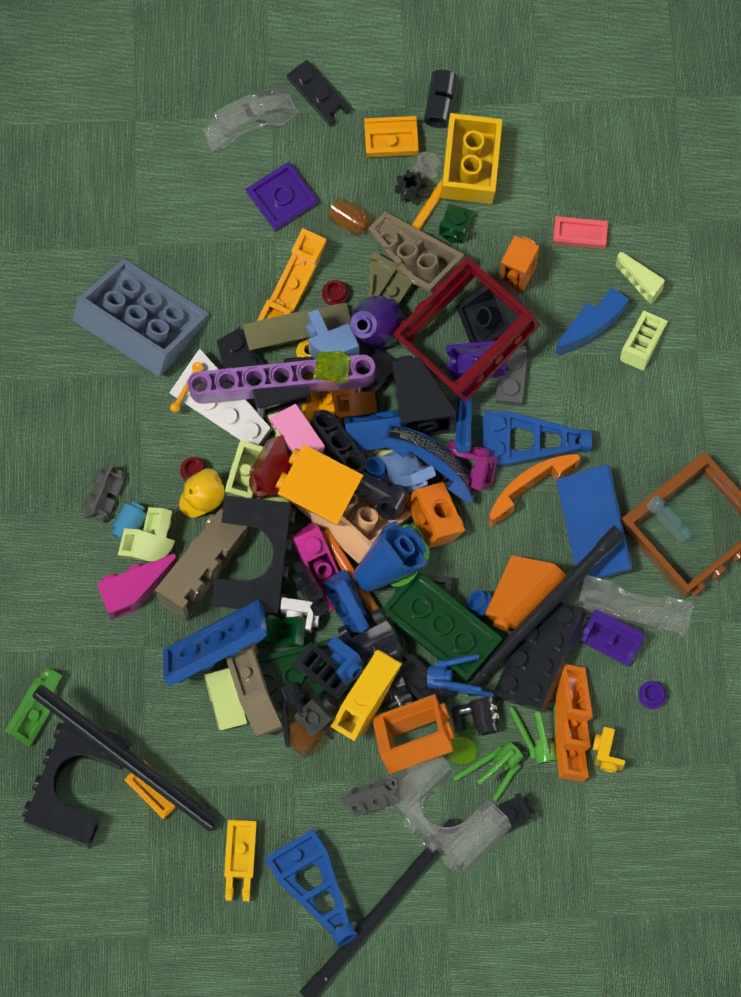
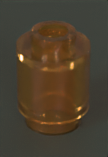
M337 199L329 209L328 217L332 219V223L352 235H355L357 232L362 233L368 224V219H366L367 212L347 200Z

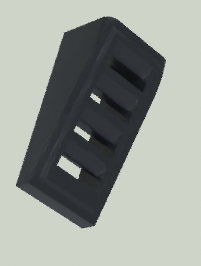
M309 387L252 390L260 417L281 412L294 404L301 406L312 401Z
M312 642L309 643L294 662L295 669L327 694L333 696L336 701L340 700L355 681L353 680L348 686L341 682L335 690L332 689L331 686L339 678L336 671L340 665ZM312 655L316 656L317 658L307 667L305 665ZM322 662L325 663L324 668L316 675L314 671ZM331 669L334 670V674L325 683L323 678Z

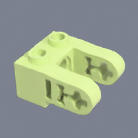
M240 440L224 490V496L255 498L249 486V471L260 454L262 446ZM276 494L256 498L291 503Z

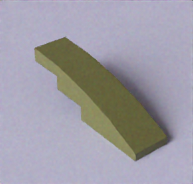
M347 303L309 309L243 324L249 352L309 339L305 324H308V313L316 309L319 310L328 331L346 324L350 326L351 319Z

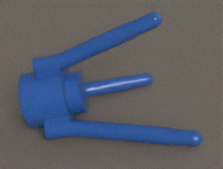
M478 654L450 660H436V666L428 667V688L446 689L483 697L494 696L492 692L483 691L481 687L452 682V670H447V666L479 659Z

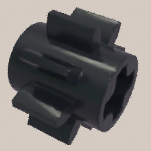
M408 169L403 177L397 175V183L399 185L395 186V193H401V202L407 200L415 204V200L419 197L425 198L423 189L427 188V181H421L420 171L413 173Z

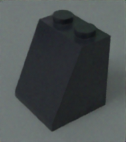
M402 356L396 361H392V382L401 427L418 432L425 431L426 434L431 436L455 433V409L419 357Z

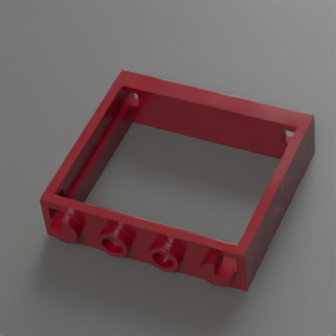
M467 257L459 266L456 265L453 272L445 281L437 284L434 292L426 300L421 301L416 306L414 313L407 320H403L400 323L401 326L393 333V336L415 358L419 357L433 375L460 400L466 403L541 325L529 310L474 261ZM475 277L518 315L519 318L454 382L417 348L412 341Z

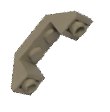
M250 644L239 650L234 656L226 657L240 704L256 737L259 738L283 728V724L276 703L269 696L257 660V655H259L257 644Z

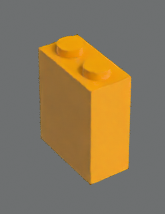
M303 444L301 450L295 448L288 461L293 464L289 473L283 472L275 486L280 489L278 495L337 526L363 475Z

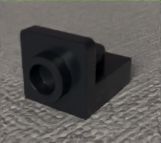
M518 793L514 798L489 809L488 812L501 837L531 823V814L534 813V809L529 799H523L521 793Z

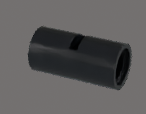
M435 70L432 72L424 115V123L433 128L448 127L457 83V75L448 70Z

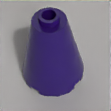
M371 296L362 300L356 306L352 314L350 327L357 340L364 346L371 349H384L397 341L393 333L401 326L400 323L404 320V316L393 300L385 296Z

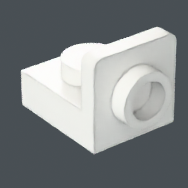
M282 598L280 607L282 615H286V617L300 616L307 618L306 634H312L313 627L318 628L320 616L313 614L310 608L311 601L306 602Z

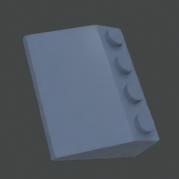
M123 258L77 299L72 321L159 377L176 361L207 320L210 313Z

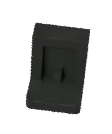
M323 690L303 707L305 716L300 717L297 713L295 719L311 736H315L336 717L340 708L336 699Z

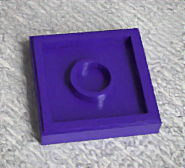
M290 162L285 163L245 189L247 195L275 232L319 205L317 198Z

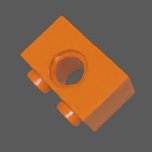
M514 236L500 265L499 281L513 282L516 291L521 293L524 292L537 266L539 246L533 240L527 237L520 238Z
M444 482L417 488L410 495L407 506L429 548L454 542L465 531L463 521L454 507L451 494L447 491Z

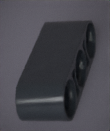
M323 409L316 411L310 425L325 446L324 455L361 474L366 466V460L332 412Z

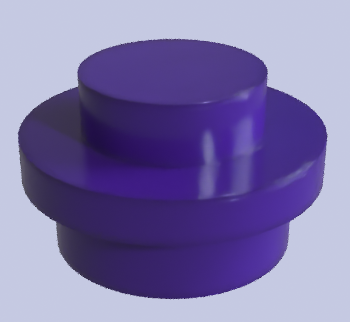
M648 681L639 689V701L648 709H657L666 700V690L660 683Z

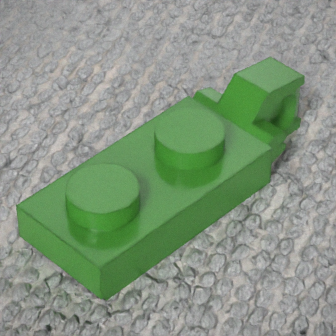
M46 668L40 678L35 679L5 730L7 734L24 745H32L50 713V710L36 701L32 695L40 685H44L56 694L57 690L55 688L62 675Z

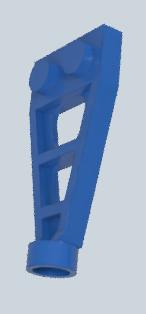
M484 411L483 448L489 449V454L498 456L496 466L510 467L580 451H591L592 430L574 429L513 412ZM520 428L530 431L534 435L533 446L520 451L512 450L510 447L511 430ZM542 432L559 434L561 436V445L555 448H541L540 434ZM576 438H580V444L575 443Z
M314 829L264 858L278 883L332 935L338 947L346 945L357 936L352 924L349 923L328 852ZM316 865L320 869L322 883L313 890L307 891L296 882L295 876L308 867ZM328 891L335 902V909L327 914H323L313 903V900ZM343 924V926L336 930L338 925Z

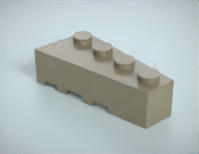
M222 509L216 515L213 513L208 518L204 530L193 539L187 551L155 589L159 604L186 622L213 586L215 577L220 576L249 535L248 526L221 523Z

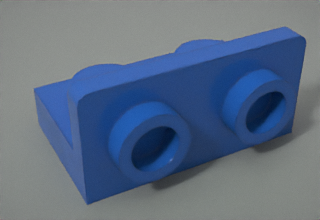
M345 570L339 571L321 583L343 625L347 624L352 632L358 633L369 628L366 619L369 618V613Z

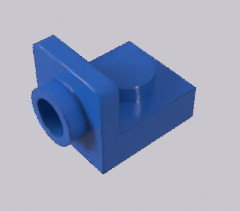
M334 636L327 645L333 653L331 658L340 665L336 671L337 675L348 686L361 675L366 665L357 652Z

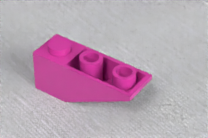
M312 522L290 532L289 536H292V542L300 560L303 561L321 587L324 594L323 597L329 605V611L335 608L321 583L339 571L319 527Z
M175 553L167 554L164 558L146 565L142 563L135 564L127 569L128 572L120 575L116 573L107 575L102 578V582L97 583L111 620L139 609L177 563Z

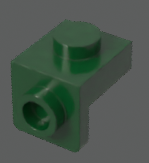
M270 614L265 615L267 636L261 640L262 642L278 648L303 646L307 619L300 616L278 618Z

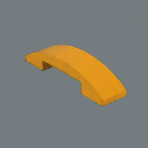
M302 228L291 250L292 255L270 300L267 299L257 321L295 312L318 265L327 239Z

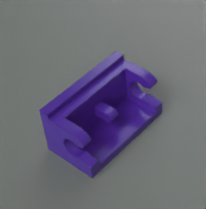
M495 341L446 345V353L451 361V364H447V369L453 376V379L458 380ZM506 361L491 377L506 376Z
M595 609L582 633L580 642L629 667L643 642L645 634Z

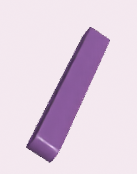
M354 355L198 371L190 375L187 385L193 401L205 404L254 399L252 390L309 387L312 393L367 387L374 382L376 371L371 357L367 355ZM362 367L370 370L365 375H360L356 372ZM334 370H340L343 372V374L337 378L329 375ZM306 373L316 375L312 380L302 378ZM279 376H287L289 378L284 383L275 381ZM254 378L261 380V383L256 386L248 384ZM227 381H232L235 383L231 388L224 389L221 387L222 384ZM199 384L207 385L204 391L194 390Z

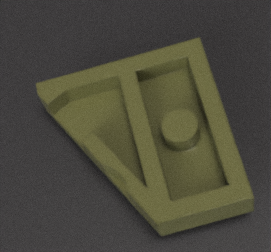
M373 251L371 253L367 298L371 296H385L393 300L399 307L414 283L409 281L394 262Z

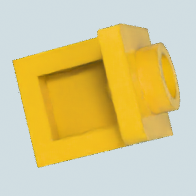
M604 727L602 734L596 733L592 750L597 751L594 765H599L602 771L616 773L617 770H623L625 760L609 756L615 729Z

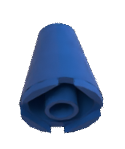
M389 522L384 526L354 570L353 576L357 587L364 591L372 592L423 568L427 563V559L424 560V553L427 550L420 536L409 526L405 529L398 526L401 522Z

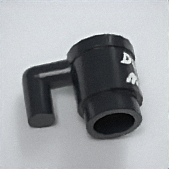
M496 697L478 698L470 701L468 704L455 706L451 710L455 732L466 730L463 716L472 714L474 728H477L479 736L490 735L500 731Z

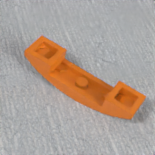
M578 454L558 456L543 461L520 474L504 489L496 500L490 512L488 524L492 528L512 514L515 505L512 500L549 474L556 480L579 467L581 458Z

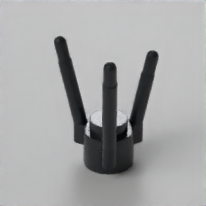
M299 682L287 683L280 690L283 699L279 701V705L282 710L285 746L287 748L291 746L288 709L292 712L298 711L299 716L304 717L303 707L311 700L309 693L303 691ZM328 724L324 726L323 730L328 737L334 739L335 736Z

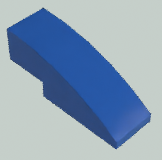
M611 287L597 308L587 302L557 343L556 353L563 355L574 351L603 334L626 311L629 298Z

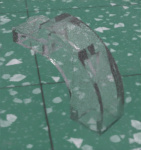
M265 90L241 97L224 106L213 114L215 120L202 131L212 152L220 153L236 138L247 131L262 126L281 128L298 112L288 91Z

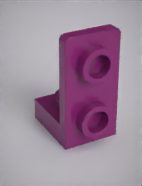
M449 440V443L442 444L454 455L476 461L471 470V488L478 490L492 488L498 456L489 454L490 450L482 447H474L468 453H458L455 440Z

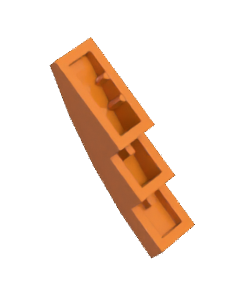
M565 664L556 688L555 737L559 779L584 782L589 778L585 752L591 747L587 722L593 715L585 667Z

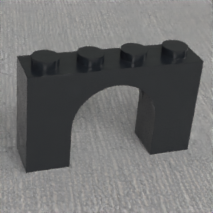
M230 495L224 496L221 523L251 526L264 532L272 543L273 559L268 570L253 580L215 577L211 606L240 609L259 599L265 608V612L278 614L281 600L286 595V591H281L282 580H287L289 564L284 563L285 552L291 553L292 536H287L288 525L294 526L296 509H291V503Z
M59 722L54 733V738L56 739L53 749L49 748L44 757L43 764L46 766L43 774H38L35 779L32 801H27L23 809L22 817H25L23 822L28 827L90 849L101 822L97 817L67 807L59 800L57 794L58 778L69 764L82 759L94 760L122 770L123 766L67 723ZM103 730L125 748L130 749L131 742L129 738Z

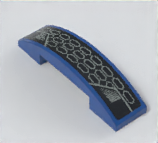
M389 425L386 428L381 441L384 445L403 458L411 451L450 479L448 490L468 504L473 501L476 489L471 488V473L449 449L418 431L396 425Z

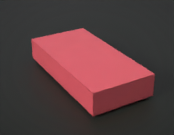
M555 216L553 244L606 249L608 221Z

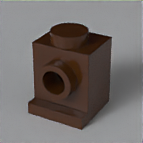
M363 387L332 391L336 418L377 412L375 391L364 392Z

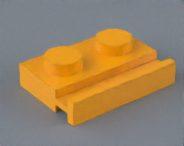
M417 116L364 118L366 158L418 155Z

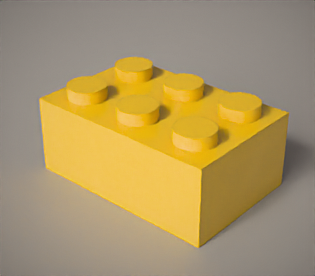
M450 113L440 198L484 204L493 203L503 119Z

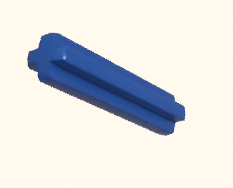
M457 397L455 446L458 453H468L471 450L472 397L466 403Z

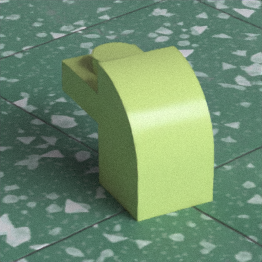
M148 507L143 531L124 528L118 555L142 561H156L164 558L170 552L175 540L166 538L171 526L172 511L164 508Z

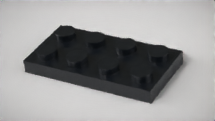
M560 602L527 635L508 657L493 693L497 699L543 713L546 712L587 614L584 608Z

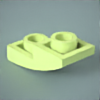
M229 668L204 674L218 729L221 731L247 724Z

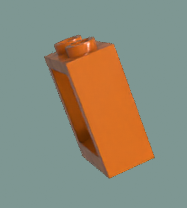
M435 694L372 717L380 756L389 774L453 751L451 739L455 738L450 722H446V720L450 719V715L445 703L440 704ZM436 721L437 732L395 747L394 736Z

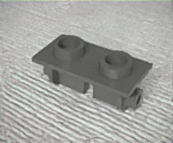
M112 464L97 471L93 480L96 487L93 494L89 493L84 502L83 508L86 511L83 517L87 518L94 514V519L101 523H104L105 519H109L115 501L106 496L108 493L115 497L118 496L124 482V472L118 469H114L111 472Z
M387 776L375 781L374 785L369 783L360 787H353L348 796L340 798V801L357 816L397 804L400 800L393 795L397 788V781Z

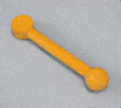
M195 362L192 365L193 372L191 375L195 372L203 371L204 366L200 362ZM187 382L176 402L170 405V410L174 413L180 411V404L189 390Z

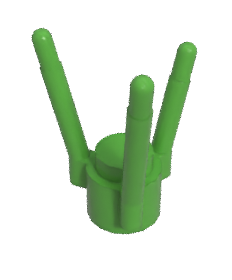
M556 703L553 705V743L551 738H546L540 712H535L540 740L535 741L536 747H534L513 706L509 708L529 749L531 759L536 758L537 764L557 760L555 737Z
M507 742L503 747L498 746L493 752L462 770L453 777V780L458 781L494 759L495 764L477 780V783L482 784L499 768L504 772L509 769V772L493 796V801H497L513 775L521 768L518 763L524 757L516 746Z

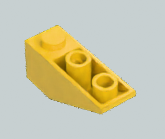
M378 649L342 703L331 727L353 741L364 736L372 722V717L376 715L402 663Z

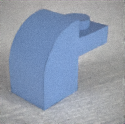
M318 309L308 313V324H305L309 336V352L314 359L359 355V345L349 324L328 331Z
M394 451L378 457L385 464V478L389 485L398 484L403 486L409 495L417 488L427 486V479L436 476L433 465L420 467L416 455L411 451L404 458Z

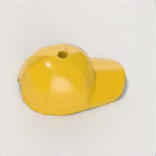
M207 468L192 475L186 481L179 501V507L183 514L191 518H197L216 509L220 505L225 493L224 485H222L218 473L214 469Z

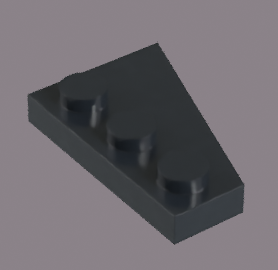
M240 327L217 340L223 369L264 365L256 351L249 352L246 337ZM254 378L248 384L256 386L261 383V380ZM246 399L257 410L254 399Z

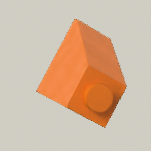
M511 555L485 614L494 621L493 625L504 631H508L509 628L515 629L562 581L566 574L553 563Z

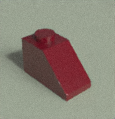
M283 435L266 441L249 471V486L255 495V499L278 494L280 489L275 486L283 472L288 474L291 469Z

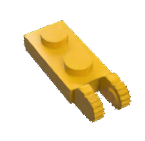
M228 820L224 877L226 878L225 900L232 901L234 897L233 878L244 879V887L242 888L243 901L250 902L251 879L254 877L256 821Z

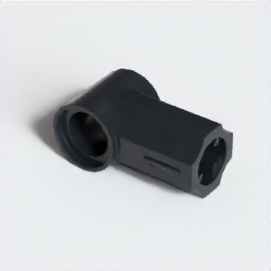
M363 471L361 473L363 477L354 493L375 505L378 514L382 518L391 521L396 520L409 501L410 495L408 491L398 484L388 486Z

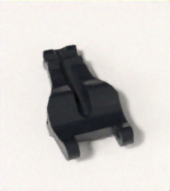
M377 608L372 611V616L377 626L354 637L350 627L345 624L338 628V634L343 643L359 654L366 666L378 649L402 663L382 701L387 706L388 711L415 702L416 698L409 689L403 671L402 655L405 642L402 635L395 629L385 612L381 608Z

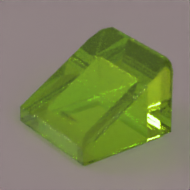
M341 351L317 353L313 378L316 380L346 383L351 361L350 357Z

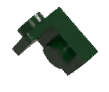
M448 204L443 221L439 225V236H442L449 242L455 243L459 241L464 243L474 211Z

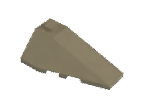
M384 212L368 228L369 233L409 281L430 293L434 292L438 283L445 281L450 276L456 265L459 266L465 260V255L387 212Z

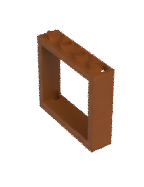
M703 452L622 518L624 532L684 599L691 594L695 597L706 588L704 583L711 577L714 580L718 579L727 570L725 566L732 560L735 563L741 560V541L687 584L636 526L702 473L741 515V491L706 452Z

